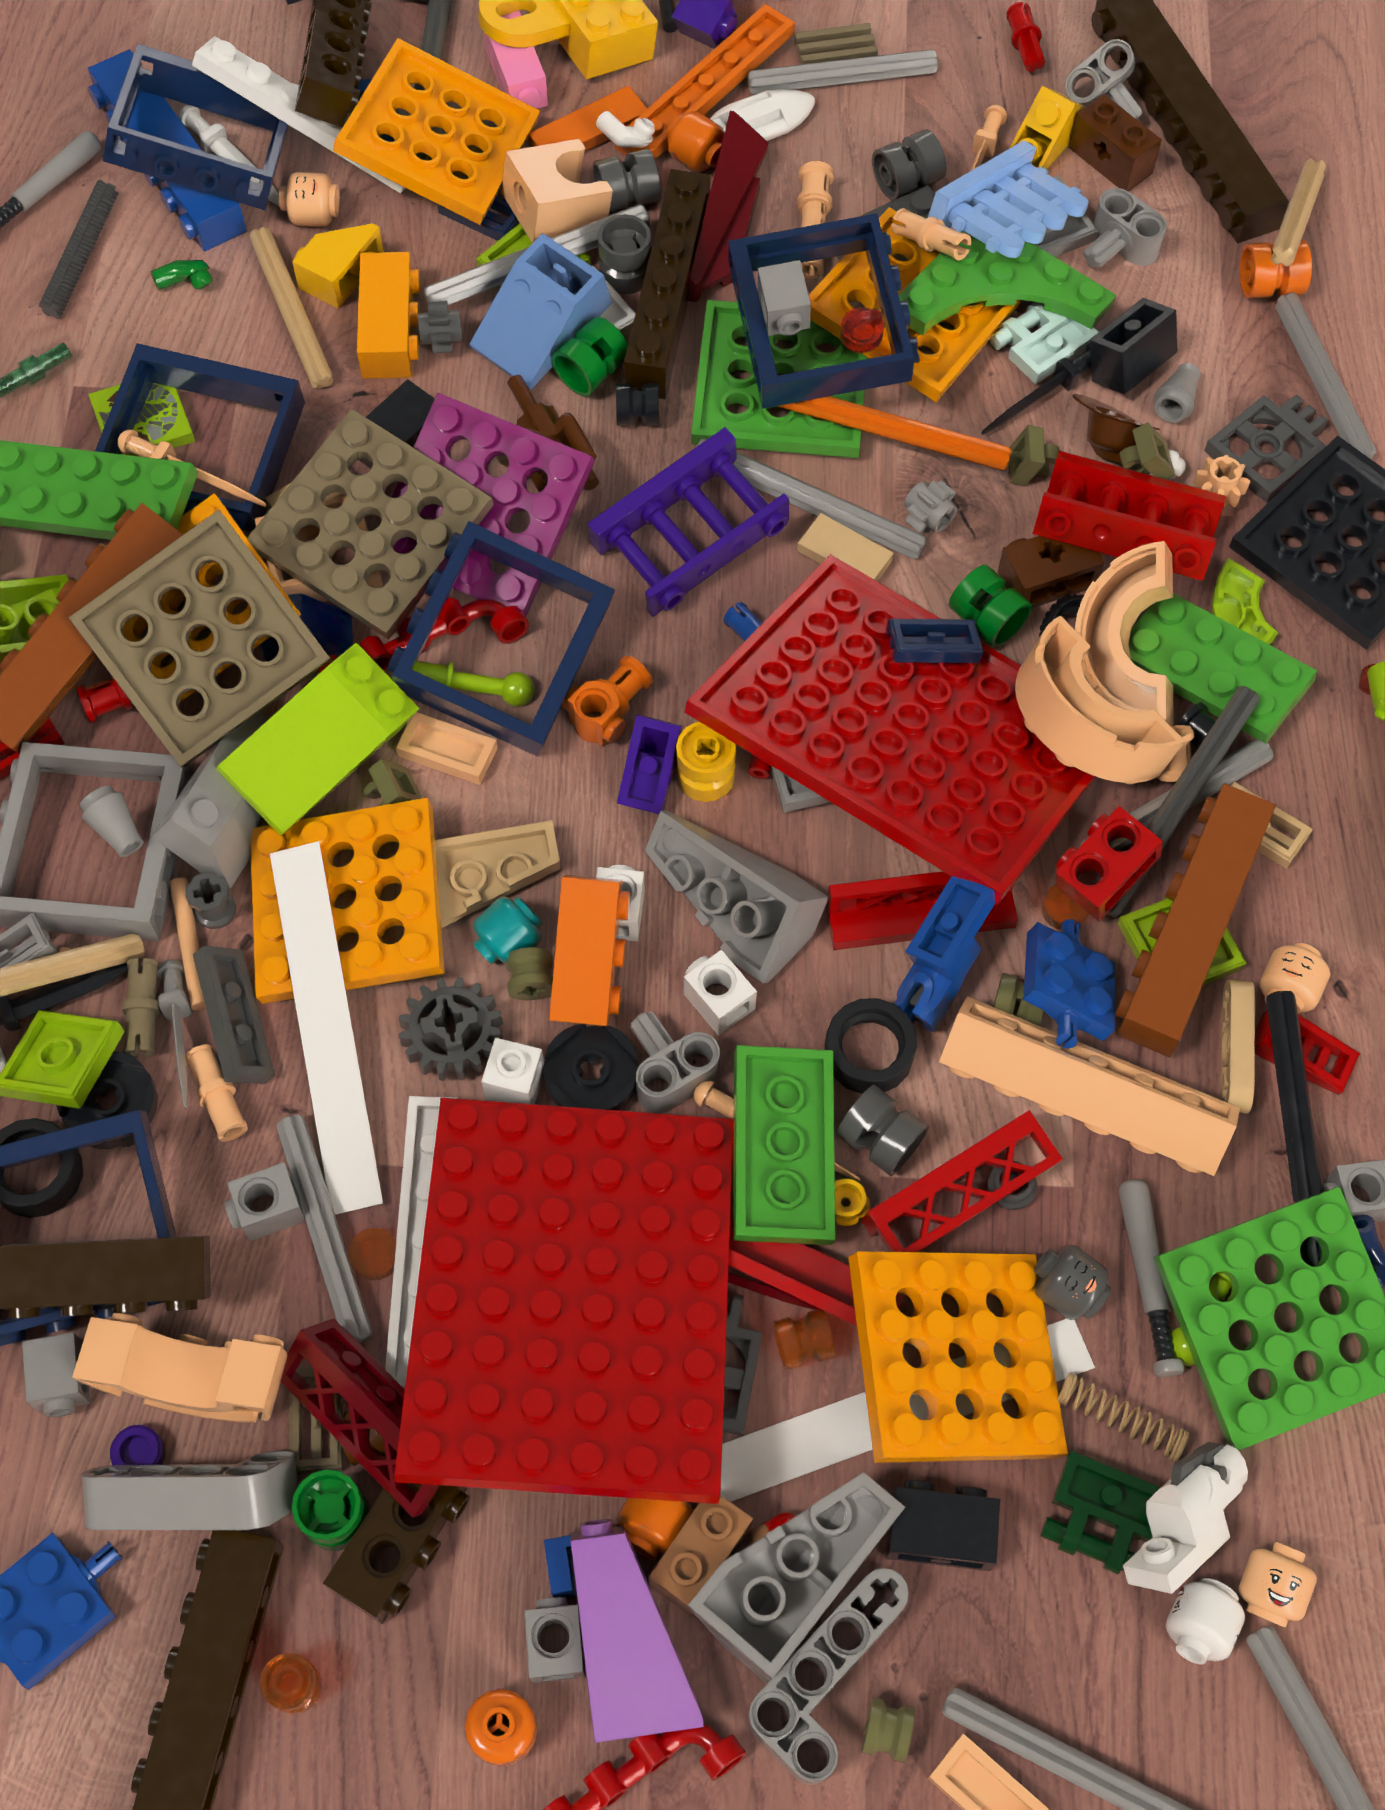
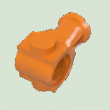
M623 656L619 661V668L607 680L600 678L596 681H586L581 687H573L566 694L562 702V708L568 711L569 722L575 726L576 732L581 739L591 743H598L603 747L607 742L610 744L614 743L622 735L627 725L626 721L622 718L630 710L628 702L641 689H648L652 685V676L637 659L632 656ZM590 712L602 713L601 716L595 718L586 716Z

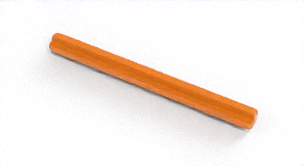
M831 396L777 406L998 470H1005L1011 457V449L1007 446Z

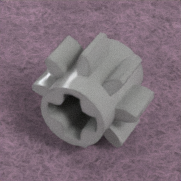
M933 480L930 484L926 481L919 482L908 493L904 501V506L910 513L905 521L919 533L923 531L929 533L931 529L935 533L943 531L957 513V507L951 501L956 492L941 480L938 483Z

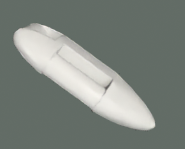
M767 90L722 107L710 119L720 125L725 133L730 110L734 111L768 141L785 135L798 127L809 116L815 104V98L809 93L798 90Z

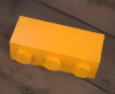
M410 252L360 253L357 356L362 379L412 378V360H419L418 335H413V327H419L418 313H420L419 302H413V295L421 293V280L419 269H412Z

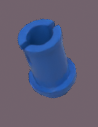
M738 602L736 603V608L740 613L732 606L726 612L723 622L745 642L763 622L748 609L745 603Z

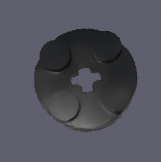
M576 1024L559 1033L548 1046L543 1067L547 1093L557 1106L619 1111L630 1101L635 1093L636 1072L638 1069L637 1053L631 1041L618 1029L608 1025L586 1027V1024ZM584 1062L590 1065H595L598 1062L603 1065L600 1069L601 1077L596 1080L581 1078L583 1070L580 1065Z
M113 1051L81 1109L56 1105L66 1129L136 1110L147 1111L149 1124H151L157 1109L158 1094L151 1075L136 1058L125 1053ZM109 1090H115V1096L118 1099L117 1104L109 1110H102L100 1104L96 1103L95 1100L98 1096L105 1097ZM132 1135L90 1147L97 1149H112L118 1146L129 1147L134 1145L135 1141Z

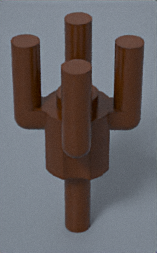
M514 375L508 380L507 384L524 413L517 419L516 425L590 455L594 460L597 456L571 413H564L559 417L553 405L547 406L537 403L521 375ZM591 469L583 487L585 490H592L599 484L593 469ZM539 471L530 475L538 492L544 490L548 482L547 474Z

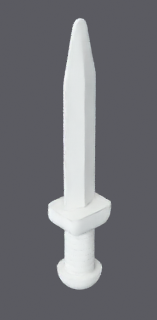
M186 105L180 110L179 119L185 127H190L200 137L202 151L207 153L214 152L217 156L255 167L227 140L226 128L218 123L211 126L200 116V110L197 107ZM251 177L252 182L259 183L260 179ZM272 184L268 200L280 207L279 193Z

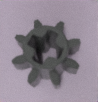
M448 301L428 302V312L418 313L421 345L432 344L433 354L453 352L452 342L463 341L460 311L449 310Z

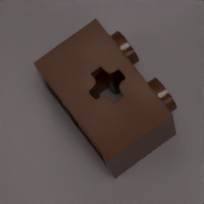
M1103 94L1076 114L1069 148L1115 186L1129 192L1153 174L1162 139Z
M1037 536L1031 539L1020 538L1003 547L998 573L1005 580L1006 589L1014 588L1032 604V608L1056 601L1059 598L1062 599L1065 595H1074L1086 591L1092 581L1096 582L1101 576L1105 562L1099 552Z

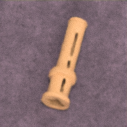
M810 161L800 167L798 174L799 181L802 184L801 193L797 198V208L802 214L801 227L826 223V216L833 206L832 196L829 194L830 185L834 180L833 168L825 162ZM824 259L801 263L804 278L816 279L818 274L822 276L824 273Z

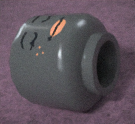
M1067 1245L1058 1252L1050 1248L1041 1256L1034 1267V1273L1039 1276L1035 1288L1036 1295L1066 1319L1076 1320L1082 1316L1086 1319L1091 1318L1102 1307L1110 1294L1111 1287L1107 1285V1269L1078 1246Z

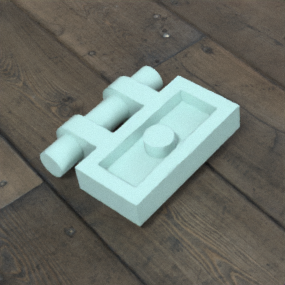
M1033 302L1027 307V312L1018 318L1011 317L1001 323L999 330L991 336L990 343L996 350H1000L1007 344L1014 345L1010 348L1008 359L1034 384H1038L1055 372L1058 361L1063 358H1068L1072 361L1085 352L1086 345L1090 344L1089 340L1099 332L1094 327L1089 329L1065 316L1043 310V303ZM1034 326L1041 327L1033 333L1029 331Z

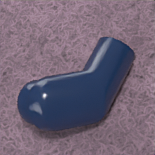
M1357 1215L1353 1217V1220L1383 1289L1385 1286V1250L1378 1238L1373 1218L1368 1215Z

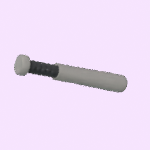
M90 131L82 132L29 180L10 195L8 202H5L0 207V229L13 219L15 215H18L20 211L26 212L42 197L98 154L101 150V143L98 137Z
M1140 1179L1127 1180L1119 1187V1197L1144 1314L1149 1317L1152 1339L1156 1349L1157 1362L1153 1364V1372L1158 1378L1173 1377L1184 1373V1363L1181 1359L1177 1358L1174 1351L1172 1331L1168 1319V1312L1171 1311L1168 1294L1153 1258L1160 1254L1149 1187L1145 1181Z

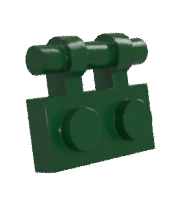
M1070 1451L1051 1502L1071 1511L1068 1521L1064 1524L1046 1517L1040 1537L1059 1544L1058 1550L1070 1555H1074L1077 1551L1103 1562L1102 1568L1119 1574L1121 1570L1124 1571L1123 1565L1135 1554L1128 1550L1132 1537L1145 1542L1153 1538L1146 1515V1502L1161 1487ZM1087 1518L1115 1529L1111 1543L1083 1532Z

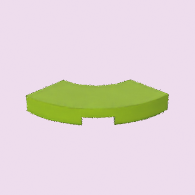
M1228 558L1215 582L1211 600L1212 614L1272 645L1276 640L1278 632L1266 622L1259 608V593L1265 580Z

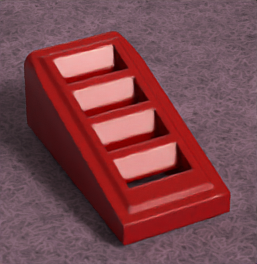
M1266 1010L1255 1030V1054L1275 1064L1268 1010ZM1298 1014L1307 1080L1337 1095L1343 1093L1360 1053ZM1313 1046L1319 1049L1313 1062L1308 1060ZM1332 1054L1337 1059L1331 1072L1328 1073L1324 1068Z

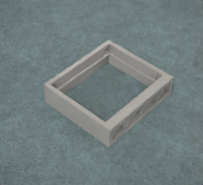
M23 742L19 758L14 759L11 765L10 778L12 788L9 799L3 800L0 810L2 824L0 832V927L10 928L33 912L42 920L44 924L42 928L49 932L120 937L133 933L139 935L142 940L160 941L170 895L169 882L173 879L178 856L151 836L193 776L189 764L182 768L173 756L168 754ZM42 772L161 782L134 908L12 897Z

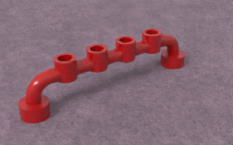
M448 598L422 652L430 646L432 640L446 633L458 635L469 627L471 621L483 616L492 617L490 627L499 641L504 644L513 643L522 638L529 629V621L519 607H506L503 603L493 599H480L461 606L456 598ZM411 617L406 618L396 630L399 637L383 644L378 636H369L358 644L383 671L388 668L398 646L403 649L406 648L412 636L406 632ZM330 655L329 657H330L331 661L328 662L327 664H325L323 667H321V668L318 670V672H319V673L322 672L328 665H330V664H331L334 660H336L339 656H338V655Z
M703 1724L704 1727L665 1732L661 1735L658 1733L638 1736L627 1746L633 1754L631 1759L618 1769H615L610 1760L602 1763L584 1778L583 1782L589 1789L586 1794L573 1804L569 1802L565 1795H562L543 1810L606 1809L618 1801L631 1786L644 1776L659 1769L676 1751L687 1744L698 1745L706 1752L699 1760V1763L712 1781L729 1772L747 1753L734 1734L723 1739L711 1726Z

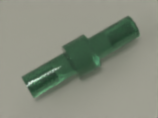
M62 342L38 357L31 355L18 363L19 368L0 378V398L28 382L30 385L37 383L46 377L45 372L70 359L72 354L67 345Z

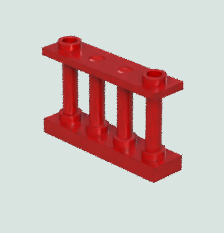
M1059 451L1048 490L1043 494L1032 534L1114 557H1119L1142 545L1165 541L1172 553L1173 573L1203 581L1217 539L1213 538L1225 504L1226 496Z

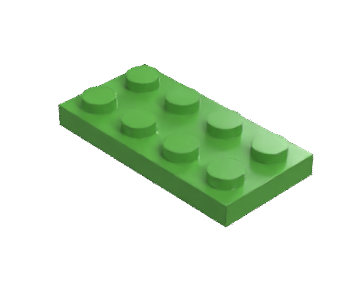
M1174 593L1173 598L1152 604L1130 632L1128 645L1131 660L1136 666L1148 673L1166 675L1173 684L1174 693L1193 704L1202 702L1207 707L1206 711L1217 717L1220 716L1238 687L1246 686L1255 691L1260 696L1258 704L1241 730L1265 744L1316 680L1317 670Z
M736 1046L734 1051L733 1241L832 1245L834 1243L833 1050Z

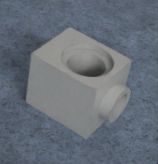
M800 260L758 268V295L768 336L777 334L793 335L801 330L809 329L811 303Z
M1385 1159L1336 1166L1324 1180L1322 1191L1340 1187L1352 1217L1368 1215L1373 1218L1374 1222L1385 1221ZM1351 1185L1363 1188L1368 1193L1370 1202H1364L1356 1198L1352 1193Z
M285 1162L227 1182L232 1199L224 1201L232 1228L237 1229L241 1227L249 1241L306 1221L292 1175ZM264 1195L274 1197L272 1205L263 1212L251 1211L252 1204L257 1198Z
M74 1332L22 1341L26 1402L39 1413L43 1412L45 1417L70 1415L75 1412V1406L91 1403L89 1386L72 1378L83 1341Z
M565 1597L537 1600L536 1609L524 1610L530 1681L532 1683L585 1678L578 1605L568 1606V1600ZM551 1625H561L570 1634L567 1646L557 1653L546 1652L540 1647V1636Z

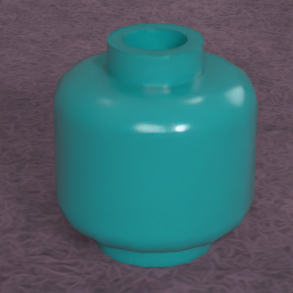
M505 896L500 897L473 922L474 931L479 937L473 945L490 964H493L498 959L506 964L510 952L521 948L536 947L541 942L542 934L539 927L543 922L519 896L514 900Z

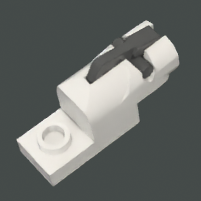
M1207 1442L1193 1450V1453L1173 1464L1171 1478L1146 1502V1515L1153 1538L1145 1542L1141 1549L1123 1565L1128 1584L1172 1594L1230 1538L1223 1510L1242 1491L1243 1485L1248 1478L1245 1459L1238 1449L1228 1444L1224 1446V1444Z

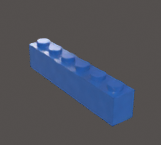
M130 49L88 67L93 84L88 87L89 94L99 110L105 108L108 122H110L134 55ZM141 90L128 128L201 150L166 99ZM144 174L152 187L158 185L161 189L159 190L160 196L167 210L170 213L176 211L179 215L178 221L185 236L189 240L195 238L204 252L247 232L240 203Z

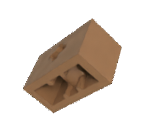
M721 1495L719 1504L699 1503L650 1574L649 1586L693 1617L694 1613L687 1606L721 1563L736 1553L752 1529L753 1518Z

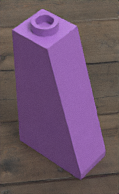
M611 1519L581 1523V1532L571 1533V1549L595 1743L704 1727L700 1703L624 1526L613 1527Z

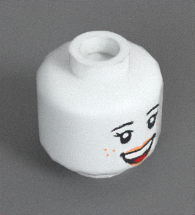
M1203 1578L1199 1582H1191L1181 1587L1165 1627L1169 1637L1176 1643V1651L1186 1660L1196 1664H1205L1207 1660L1221 1661L1230 1656L1245 1621L1244 1611L1238 1602L1239 1598L1230 1587L1210 1578Z

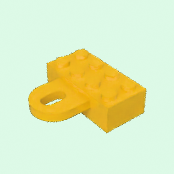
M479 0V25L483 32L492 40L510 47L526 48L557 39L586 80L652 60L654 56L658 21L642 0ZM518 10L531 12L530 14L512 19L500 17Z

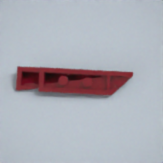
M731 110L689 277V301L692 302L700 299L702 291L718 283L723 287L733 283L728 263V241L748 236L760 190V178L755 176L768 151L769 142L742 117Z

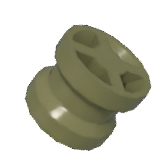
M537 947L521 948L510 952L506 961V969L511 972V979L507 983L508 995L514 999L526 1001L550 996L553 978L549 976L548 970L553 965L552 953L547 949Z
M872 1697L864 1729L861 1753L873 1755L878 1751L890 1754L893 1761L905 1763L912 1736L915 1707L903 1705L898 1709L888 1707L883 1699Z

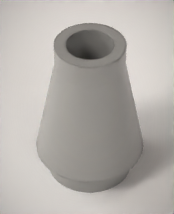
M1191 363L1179 365L1176 372L1156 391L1153 399L1154 409L1162 420L1177 423L1192 414L1198 381L1201 377L1198 367Z
M103 786L88 794L81 801L82 819L115 849L119 857L129 856L143 845L144 841L138 834L121 792H115L112 786Z

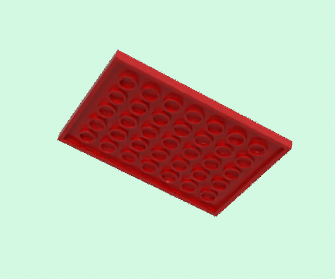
M830 554L687 700L684 713L950 876L993 889L995 903L998 905L1093 783L1096 776L1090 775L1076 767H1068L1062 764L1056 758L1055 753L1035 733L1026 727L1024 723L1025 718L1019 708L1015 691L1016 677L1021 665L981 642L983 655L980 663L894 662L892 657L894 649H890L889 645L891 636H887L886 632L889 619L941 618ZM907 636V637H927V636Z
M454 1098L440 1099L394 1473L395 1482L719 1504L721 1492L734 1119Z

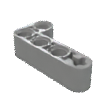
M292 1451L263 1452L253 1455L238 1464L108 1465L92 1468L81 1473L85 1527L90 1530L258 1529L269 1526L292 1512L293 1495L298 1488L296 1456Z
M876 1569L868 1574L778 1671L773 1679L756 1695L750 1705L748 1724L752 1734L801 1783L814 1785L823 1782L832 1774L838 1761V1751L835 1742L809 1714L898 1618L908 1602L909 1591L907 1583L899 1573L892 1569ZM887 1585L894 1592L890 1598V1602L894 1607L892 1608L889 1604L884 1603L868 1620L862 1611L870 1604L875 1595L872 1586L882 1590ZM854 1603L857 1604L858 1609H859L860 1611H858V1610L855 1609V1608H852L851 1606H852ZM842 1622L853 1624L860 1632V1645L852 1650L841 1649L833 1640V1627ZM870 1622L878 1625V1627L873 1629ZM808 1661L819 1665L824 1673V1685L818 1690L813 1691L805 1690L799 1686L795 1678V1669L798 1665ZM772 1701L784 1707L788 1716L785 1728L777 1732H771L760 1725L757 1712L764 1703ZM805 1742H816L825 1750L827 1763L822 1771L810 1773L802 1769L798 1763L797 1751L799 1746Z

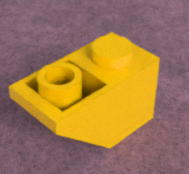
M1042 86L1010 148L1025 140L1037 148L1031 164L1037 168L1043 167L1047 170L1069 146L1076 114L1083 110L1085 106L1054 89Z

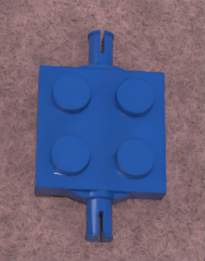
M1074 919L1063 921L1061 923V932L1037 922L1027 932L1023 1000L1044 1010L1056 1021L1058 1025L1056 1043L1058 1046L1062 1043V1048L1069 1049L1076 1046L1077 1030L1084 1031L1104 1041L1115 1031L1116 963L1105 955L1094 952L1081 944V925L1079 922L1075 924Z
M52 1532L0 1575V1662L9 1667L25 1689L30 1690L117 1617L102 1597L100 1583L97 1580L114 1564L123 1559L110 1541L83 1562L73 1556L62 1540Z

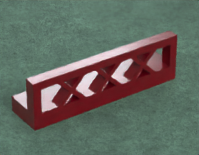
M334 1318L300 1330L287 1353L280 1382L413 1518L422 1514L440 1485L422 1484L418 1492L415 1493L406 1483L395 1482L394 1476L405 1389ZM303 1358L313 1366L315 1386H310L296 1372ZM333 1393H339L348 1402L350 1420L344 1421L336 1413ZM367 1429H375L383 1437L386 1456H378L371 1449Z

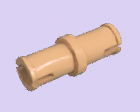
M905 208L898 210L893 219L905 223L903 226L892 223L893 233L916 241L921 249L929 252L937 250L958 261L964 259L969 253V249L959 246V243L971 245L970 235L946 227L943 220L933 216L924 218Z
M206 1044L192 1048L185 1054V1058L198 1088L196 1098L200 1106L207 1108L220 1141L225 1142L239 1138L245 1134L248 1127L233 1096L236 1092L234 1084L224 1081L222 1069L212 1045Z

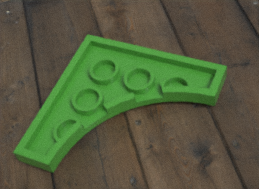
M971 235V245L959 243V246L969 249V253L964 259L958 261L941 252L898 295L900 301L906 300L909 307L910 326L908 327L920 335H924L940 321L959 313L962 306L983 301L985 306L1015 305L1017 299L1043 303V310L1065 316L1092 329L1111 309L1117 296L1034 244L1025 241L1021 255L1017 258H1009L997 251L991 253L985 249L986 244Z

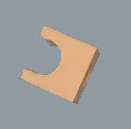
M580 139L506 151L501 193L532 243L542 233L553 238L609 216L613 190L608 182L597 181L591 184H580L585 146Z

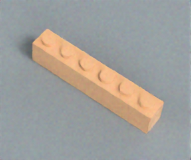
M968 996L966 997L957 1014L939 1060L940 1063L949 1066L953 1073L968 1079L976 1077L993 1084L997 1091L1006 1096H1022L1039 1104L1041 1109L1052 1115H1067L1084 1122L1088 1129L1102 1135L1113 1134L1128 1140L1134 1148L1147 1154H1155L1157 1152L1174 1159L1181 1168L1189 1172H1205L1212 1176L1215 1175L1237 1127L1239 1107L1078 1041L1073 1048H1062L1063 1043L1060 1046L1056 1043V1032Z

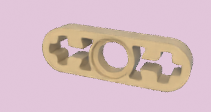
M1228 979L1223 990L1221 1008V1100L1239 1107V1113L1248 1114L1252 1108L1255 1087V988L1253 982Z

